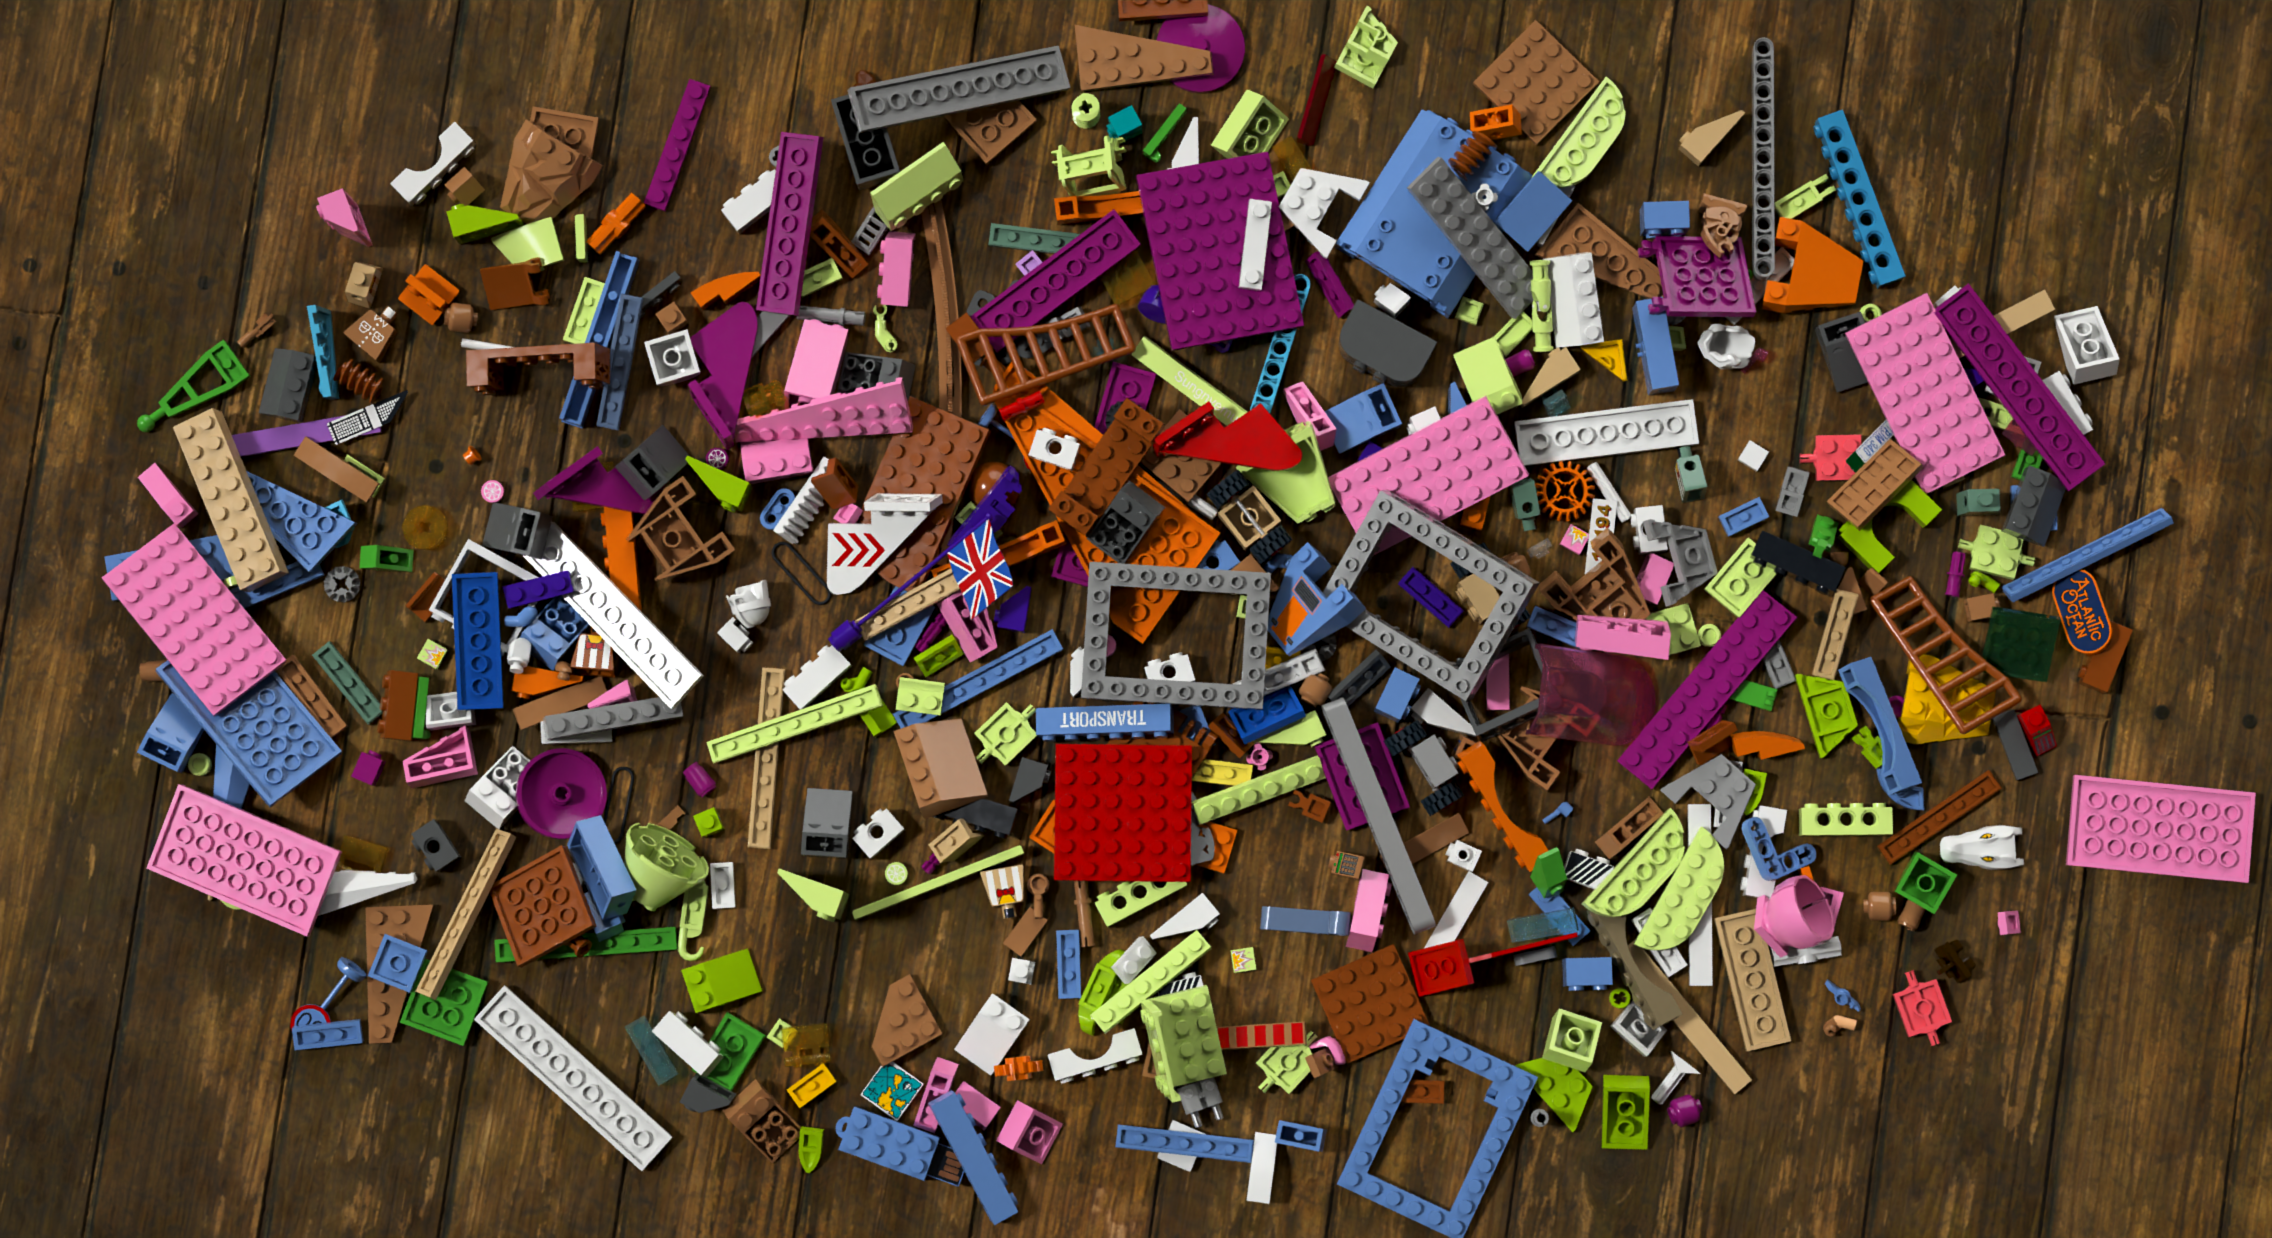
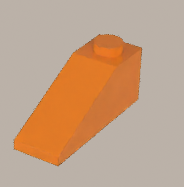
M527 666L524 667L523 673L514 674L511 691L517 693L516 697L530 699V695L540 696L585 682L586 678L570 674L568 681L559 680L557 677L559 672Z

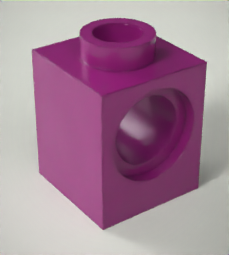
M369 750L368 754L361 752L351 777L376 786L386 761L381 760L382 755Z

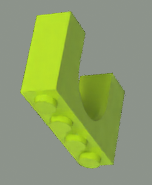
M1912 480L1885 505L1902 508L1922 528L1942 510ZM1873 518L1860 531L1847 521L1839 529L1841 534L1837 538L1869 569L1873 568L1876 572L1880 573L1895 557L1875 538L1872 531Z

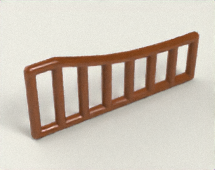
M1112 304L1086 314L1053 323L1028 327L983 328L956 338L958 349L982 406L1134 353L1136 350L1118 304ZM1111 314L1115 318L1125 343L1124 347L1115 350L1111 347L1100 319ZM1090 321L1093 323L1104 354L1093 358L1079 326ZM1071 328L1083 358L1082 362L1070 364L1058 330ZM1049 333L1062 369L1049 372L1035 334ZM1012 336H1026L1040 371V377L1028 380ZM988 337L1003 338L1020 384L1007 387ZM976 339H979L999 389L998 392L989 395L985 393L966 344Z
M1907 576L1870 597V604L1961 734L1972 731L2022 701L2021 695L2009 678L1975 652L1950 627L1912 576ZM1909 587L1915 598L1888 613L1881 604V601ZM1922 605L1929 616L1900 631L1893 620ZM1933 623H1936L1944 632L1914 650L1906 640V638ZM1948 640H1951L1959 648L1956 652L1927 668L1919 658ZM1965 656H1968L1977 664L1941 686L1932 677L1935 673ZM1984 671L1996 679L1953 705L1945 695L1947 692ZM1999 688H2005L2011 698L1971 721L1964 723L1958 714L1959 711Z

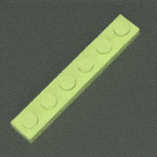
M1317 755L1197 799L1191 803L1197 822L1200 825L1325 779L1326 777L1320 758Z
M1196 930L1090 1016L1106 1034L1140 1007V1001L1150 999L1210 951L1211 946Z

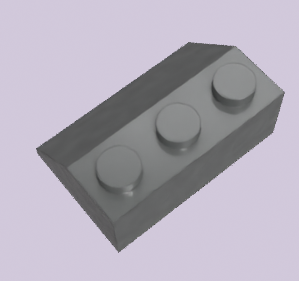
M275 348L259 414L303 423L317 369L315 355Z
M2030 465L2024 468L2001 531L2044 547L2066 490L2060 479L2051 473Z

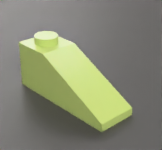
M1312 711L1306 714V717L1254 740V744L1301 746L1310 744L1313 747L1324 742L1322 738L1326 736V733L1316 711Z

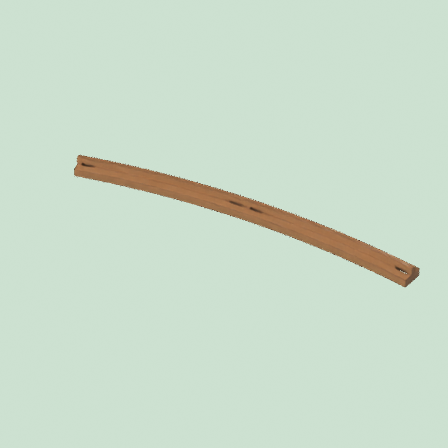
M940 199L934 203L936 213L934 212L933 203L929 205V210L927 206L921 213L935 301L939 358V409L962 418L961 354L957 344L946 330L950 324L959 318L948 231ZM952 362L954 368V375H952ZM954 518L941 545V553L949 548L947 545L952 537ZM948 554L935 565L943 566L947 564Z

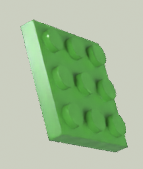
M425 959L400 1023L465 1046L489 982L451 969L437 999L433 1000L416 992L431 961Z

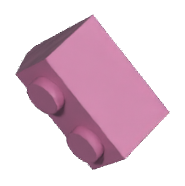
M1017 1100L996 1141L1042 1164L1063 1124Z

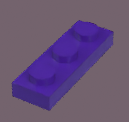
M570 570L503 586L508 609L575 592Z

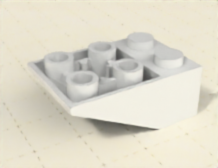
M512 746L469 790L465 802L497 829H500L518 810L516 785L520 773L530 760Z

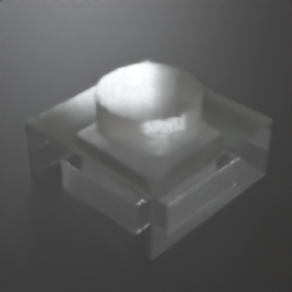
M1547 538L1529 548L1527 553L1531 559L1535 556L1537 559H1540L1550 553L1548 549L1552 547V544Z

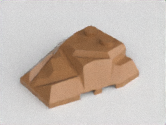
M526 119L514 139L500 208L508 213L517 214L526 224L549 217L554 219L569 203H572L577 196L594 183L603 165L587 155L579 153Z

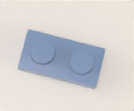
M1760 497L1718 516L1729 537L1769 518V515Z

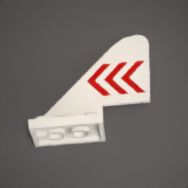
M877 493L864 502L865 511H871V524L829 523L827 587L830 592L836 595L850 593L862 585L930 513L943 503L942 494Z

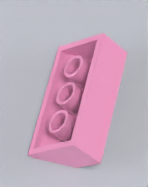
M343 188L317 198L319 205L316 208L319 216L323 218L324 222H327L328 226H331L332 230L335 229L339 234L368 247L373 245L358 204Z

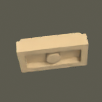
M962 818L958 819L928 845L939 863L951 862L959 858L983 838L984 835L982 832L972 833L966 821Z

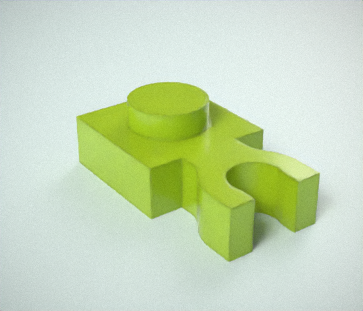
M1864 726L1859 730L1863 737L1857 734L1852 740L1864 748L1861 753L1876 769L1882 765L1883 752L1881 740L1878 736L1873 738L1871 731L1867 726Z

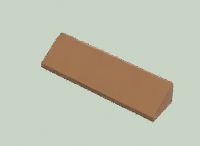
M1457 813L1403 844L1413 864L1463 837L1469 831L1460 813ZM1379 856L1380 859H1381V861H1382V863H1383V865H1384V867L1386 868L1382 857Z

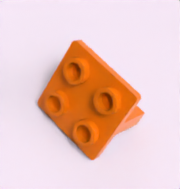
M425 264L415 277L411 274L405 280L408 286L398 299L429 324L434 325L460 291Z

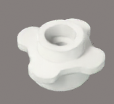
M1482 184L1477 192L1471 194L1484 211L1488 210L1492 202L1498 200V195L1493 193L1487 184Z

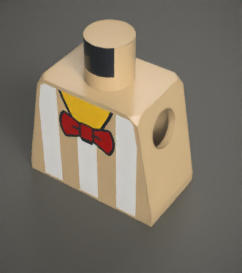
M355 262L345 290L348 302L370 309L383 268L364 262Z
M1023 864L980 872L991 906L1002 907L1003 919L1017 917L1015 903L1024 902Z

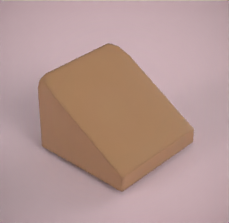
M1873 568L1868 569L1858 580V584L1872 596L1877 594L1888 583Z

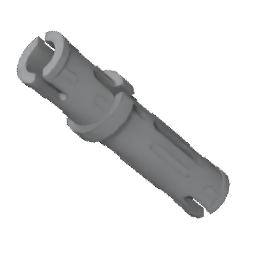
M800 305L797 320L816 319L821 322L839 323L841 326H844V324L864 326L865 312L846 310V308L828 309Z

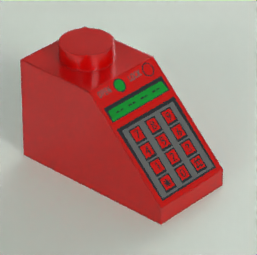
M2041 704L2017 715L2020 726L2036 756L2057 746L2051 724Z

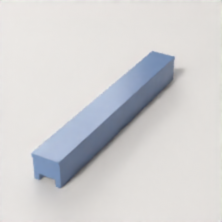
M618 251L615 252L585 343H597L610 349L621 294H629L640 262L638 258L622 254ZM573 376L559 417L561 422L583 429L596 389L582 386V383L574 380Z

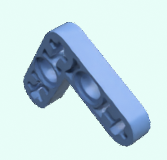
M1758 817L1746 819L1742 824V833L1759 873L1766 881L1783 877L1814 862L1816 859V850L1808 843L1796 846L1777 855L1763 821ZM1753 825L1756 828L1754 831L1751 830V827ZM1760 843L1766 848L1765 855L1759 852L1758 847ZM1806 851L1807 856L1799 859L1797 855H1800ZM1786 856L1792 862L1791 868H1788L1784 863Z

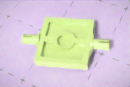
M1980 525L1973 542L1959 540L1958 548L1971 551L1970 570L2014 580L2020 563L2033 567L2035 557L2022 554L2023 539L2004 533L2000 529Z
M1006 702L974 733L982 741L985 748L975 758L983 764L992 755L1007 766L1037 737L1036 732L1030 727L1028 719L1036 712V709L1030 704L1020 713L1015 711Z
M1311 1030L1307 1034V1045L1270 1047L1256 1062L1267 1076L1262 1084L1258 1086L1262 1089L1268 1084L1262 1090L1264 1093L1273 1084H1276L1290 1094L1310 1072L1305 1057L1312 1054L1308 1046L1317 1038L1315 1034L1312 1036L1313 1032Z

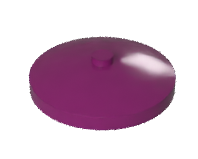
M1208 5V16L1167 18L1157 36V41L1212 52L1213 75L1169 80L1173 85L1187 92L1209 93L1223 88L1235 78L1244 60L1245 42L1239 25L1227 12L1212 5Z
M566 748L548 750L535 756L523 768L516 785V803L524 821L537 833L553 839H569L577 821L602 815L607 800L605 779L598 766L583 753Z

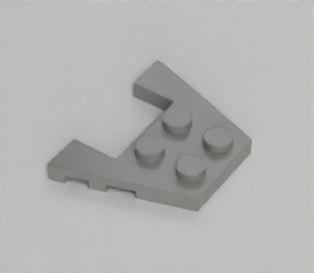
M1653 519L1643 521L1648 541L1667 538L1678 583L1661 587L1666 607L1675 604L1679 599L1689 594L1690 591L1718 573L1706 529L1685 525L1677 526L1669 522H1655Z
M1721 754L1666 785L1660 791L1677 804L1691 787L1694 788L1726 817L1725 821L1716 829L1712 836L1727 850L1756 784Z

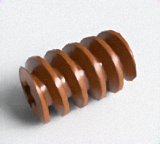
M1477 131L1472 132L1474 139L1467 138V145L1462 144L1460 146L1462 153L1459 151L1454 153L1456 159H1448L1452 170L1465 181H1468L1465 176L1466 173L1474 174L1471 169L1472 166L1480 168L1477 160L1486 161L1483 153L1491 155L1489 147L1497 148V145L1489 137Z
M354 359L344 362L336 371L333 380H339L342 386L347 384L349 391L355 389L354 393L356 395L362 394L363 400L369 399V403L373 404L383 390L382 384L384 379L380 378L376 382V373L367 376L369 369L366 368L361 372L360 363L353 367Z

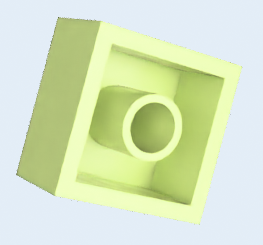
M1559 1008L1552 1017L1542 1058L1586 1072L1593 1062L1602 1022Z

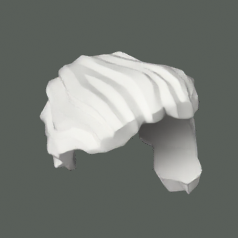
M1712 324L1708 330L1701 334L1698 346L1704 358L1709 359L1716 367L1731 370L1744 368L1748 365L1756 341L1749 334L1748 330L1741 326Z

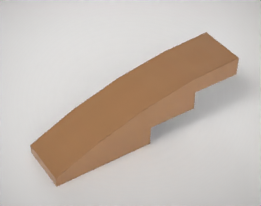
M306 436L294 454L295 457L365 502H369L380 484Z
M597 677L513 709L520 730L541 724L545 716L573 712L585 708L588 703L606 693L607 690L602 677Z

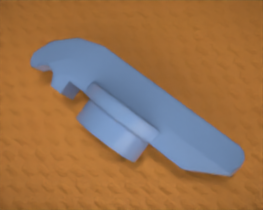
M1827 979L1825 985L1834 994L1837 1004H1848L1849 1008L1855 1009L1857 1012L1861 1011L1859 1003L1851 997L1848 990L1840 989Z

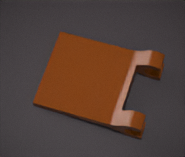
M539 257L521 263L480 269L490 310L529 304H549L548 299H550L548 289L535 292L530 273L541 272L540 267H542V263Z

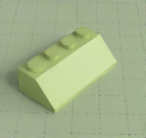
M942 142L870 192L875 212L890 231L900 228L908 219L914 215L921 214L928 205L938 202L944 194L950 190L957 189L961 182H963V176L947 146Z

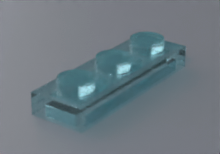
M1574 908L1507 920L1512 943L1579 930Z
M645 1015L625 1026L627 1033L658 1086L679 1075L658 1037L652 1032L653 1029Z

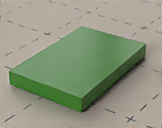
M727 1012L709 1042L713 1041L721 1048L719 1053L724 1058L707 1078L733 1091L766 1035Z

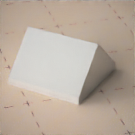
M457 692L427 696V729L432 731L462 727L464 725H476L474 709L457 710Z
M1632 1000L1610 1027L1642 1056L1647 1057L1667 1029L1661 1026L1653 1031L1645 1023L1644 1014L1640 1007Z

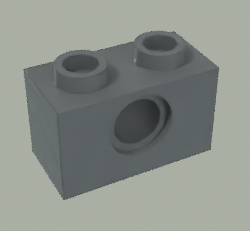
M436 819L431 820L411 834L414 838L412 840L414 847L418 852L423 851L427 857L424 861L431 871L435 869L436 872H441L462 858ZM433 841H438L440 844V849L436 853H432L429 849V845Z

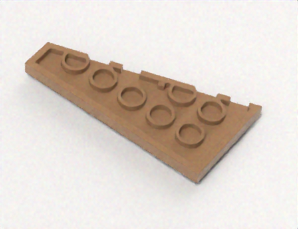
M1075 25L1082 92L1214 74L1211 51Z
M1579 203L1535 254V256L1544 259L1591 252L1595 279L1647 299H1652V297L1664 298L1658 267L1647 258H1639L1636 249Z
M434 905L366 907L369 1044L393 1043L404 1002L408 995L404 990L368 977L384 934L422 948L421 946L428 929Z

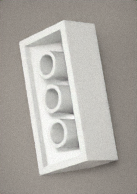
M1583 252L1544 258L1543 260H1550L1548 277L1551 279L1550 301L1555 348L1604 342L1592 253Z

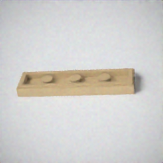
M1836 589L1812 675L1835 680L1858 600V594Z

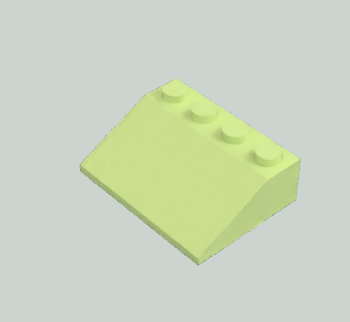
M778 869L777 873L813 910L818 912V917L834 922L835 918L841 920L850 894Z

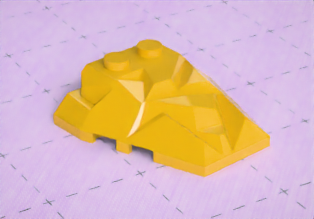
M1926 654L1919 657L1926 668L1940 661L1938 658ZM1908 661L1906 672L1908 680L1901 717L1898 718V724L1906 743L1918 745L1988 735L1991 720L1966 734H1961L1911 661ZM1949 665L1932 675V677L1941 686L1963 672ZM1972 678L1945 695L1953 705L1986 685ZM1996 691L1959 711L1958 714L1964 723L1993 708Z

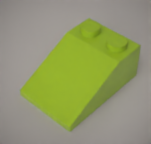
M464 204L452 206L450 211H446L453 237L459 244L506 232L524 225L517 214L469 205L464 206Z
M687 455L685 460L721 502L723 509L735 513L736 510L742 512L753 488L750 483Z
M748 948L681 970L695 1013H701L762 992Z
M1603 1075L1602 1148L1648 1149L1649 1076Z

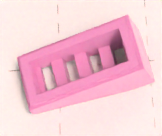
M625 680L588 703V708L637 701L634 687L628 680Z

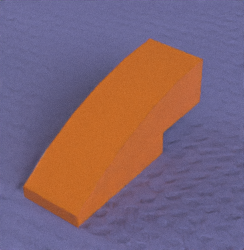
M759 272L727 275L700 286L692 291L691 295L702 310L720 298L727 305L759 282L761 275Z
M1750 731L1730 735L1732 749L1737 757L1756 752L1762 760L1805 749L1800 739L1775 732Z

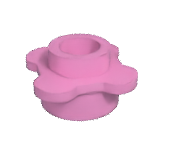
M1255 744L1252 753L1247 755L1246 760L1249 764L1256 765L1258 770H1265L1266 763L1273 758V753L1262 748L1261 744Z

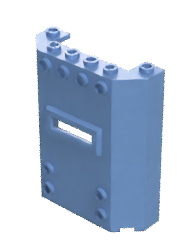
M1421 110L1339 237L1335 248L1352 259L1356 256L1429 302L1430 308L1448 319L1476 274L1408 191L1407 187L1437 157H1441L1452 170L1448 159H1456L1454 153L1456 151L1462 153L1460 146L1462 144L1467 145V138H1474L1472 131L1468 129L1466 131L1462 130L1453 119H1445L1430 110ZM1490 146L1489 149L1492 154L1483 153L1486 161L1477 160L1480 168L1472 166L1471 169L1474 174H1465L1468 181L1462 179L1455 172L1454 174L1470 194L1477 192L1482 184H1487L1489 189L1498 195V200L1492 202L1488 210L1485 211L1494 223L1503 210L1531 180L1533 175L1516 164V160L1506 153L1502 155L1496 151L1497 148ZM1494 223L1503 234L1504 231L1496 223Z

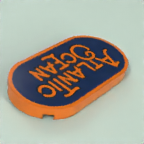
M2080 569L2054 582L2052 595L2070 645L2079 653L2095 655L2107 648L2113 636V628L2096 580L2089 572Z

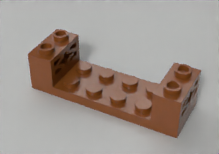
M597 343L466 350L467 386L473 388L475 392H482L483 395H496V391H504L503 367H517V363H525V366H537L538 362L557 365L560 364L559 361L567 360V363H574V380L581 382L582 386H589L590 389H602L603 385L610 384V349Z
M1128 398L1120 406L1114 415V421L1064 492L1061 491L1049 507L1051 513L1085 537L1089 536L1115 496L1153 445V439L1160 435L1165 428L1164 423Z

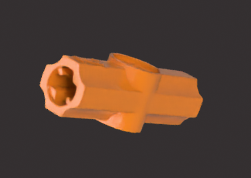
M631 192L616 210H611L601 222L602 225L586 242L601 255L616 238L619 239L628 231L631 222L644 210L646 205Z

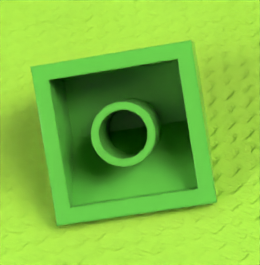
M1914 852L1894 892L1935 914L1957 874L1924 855Z

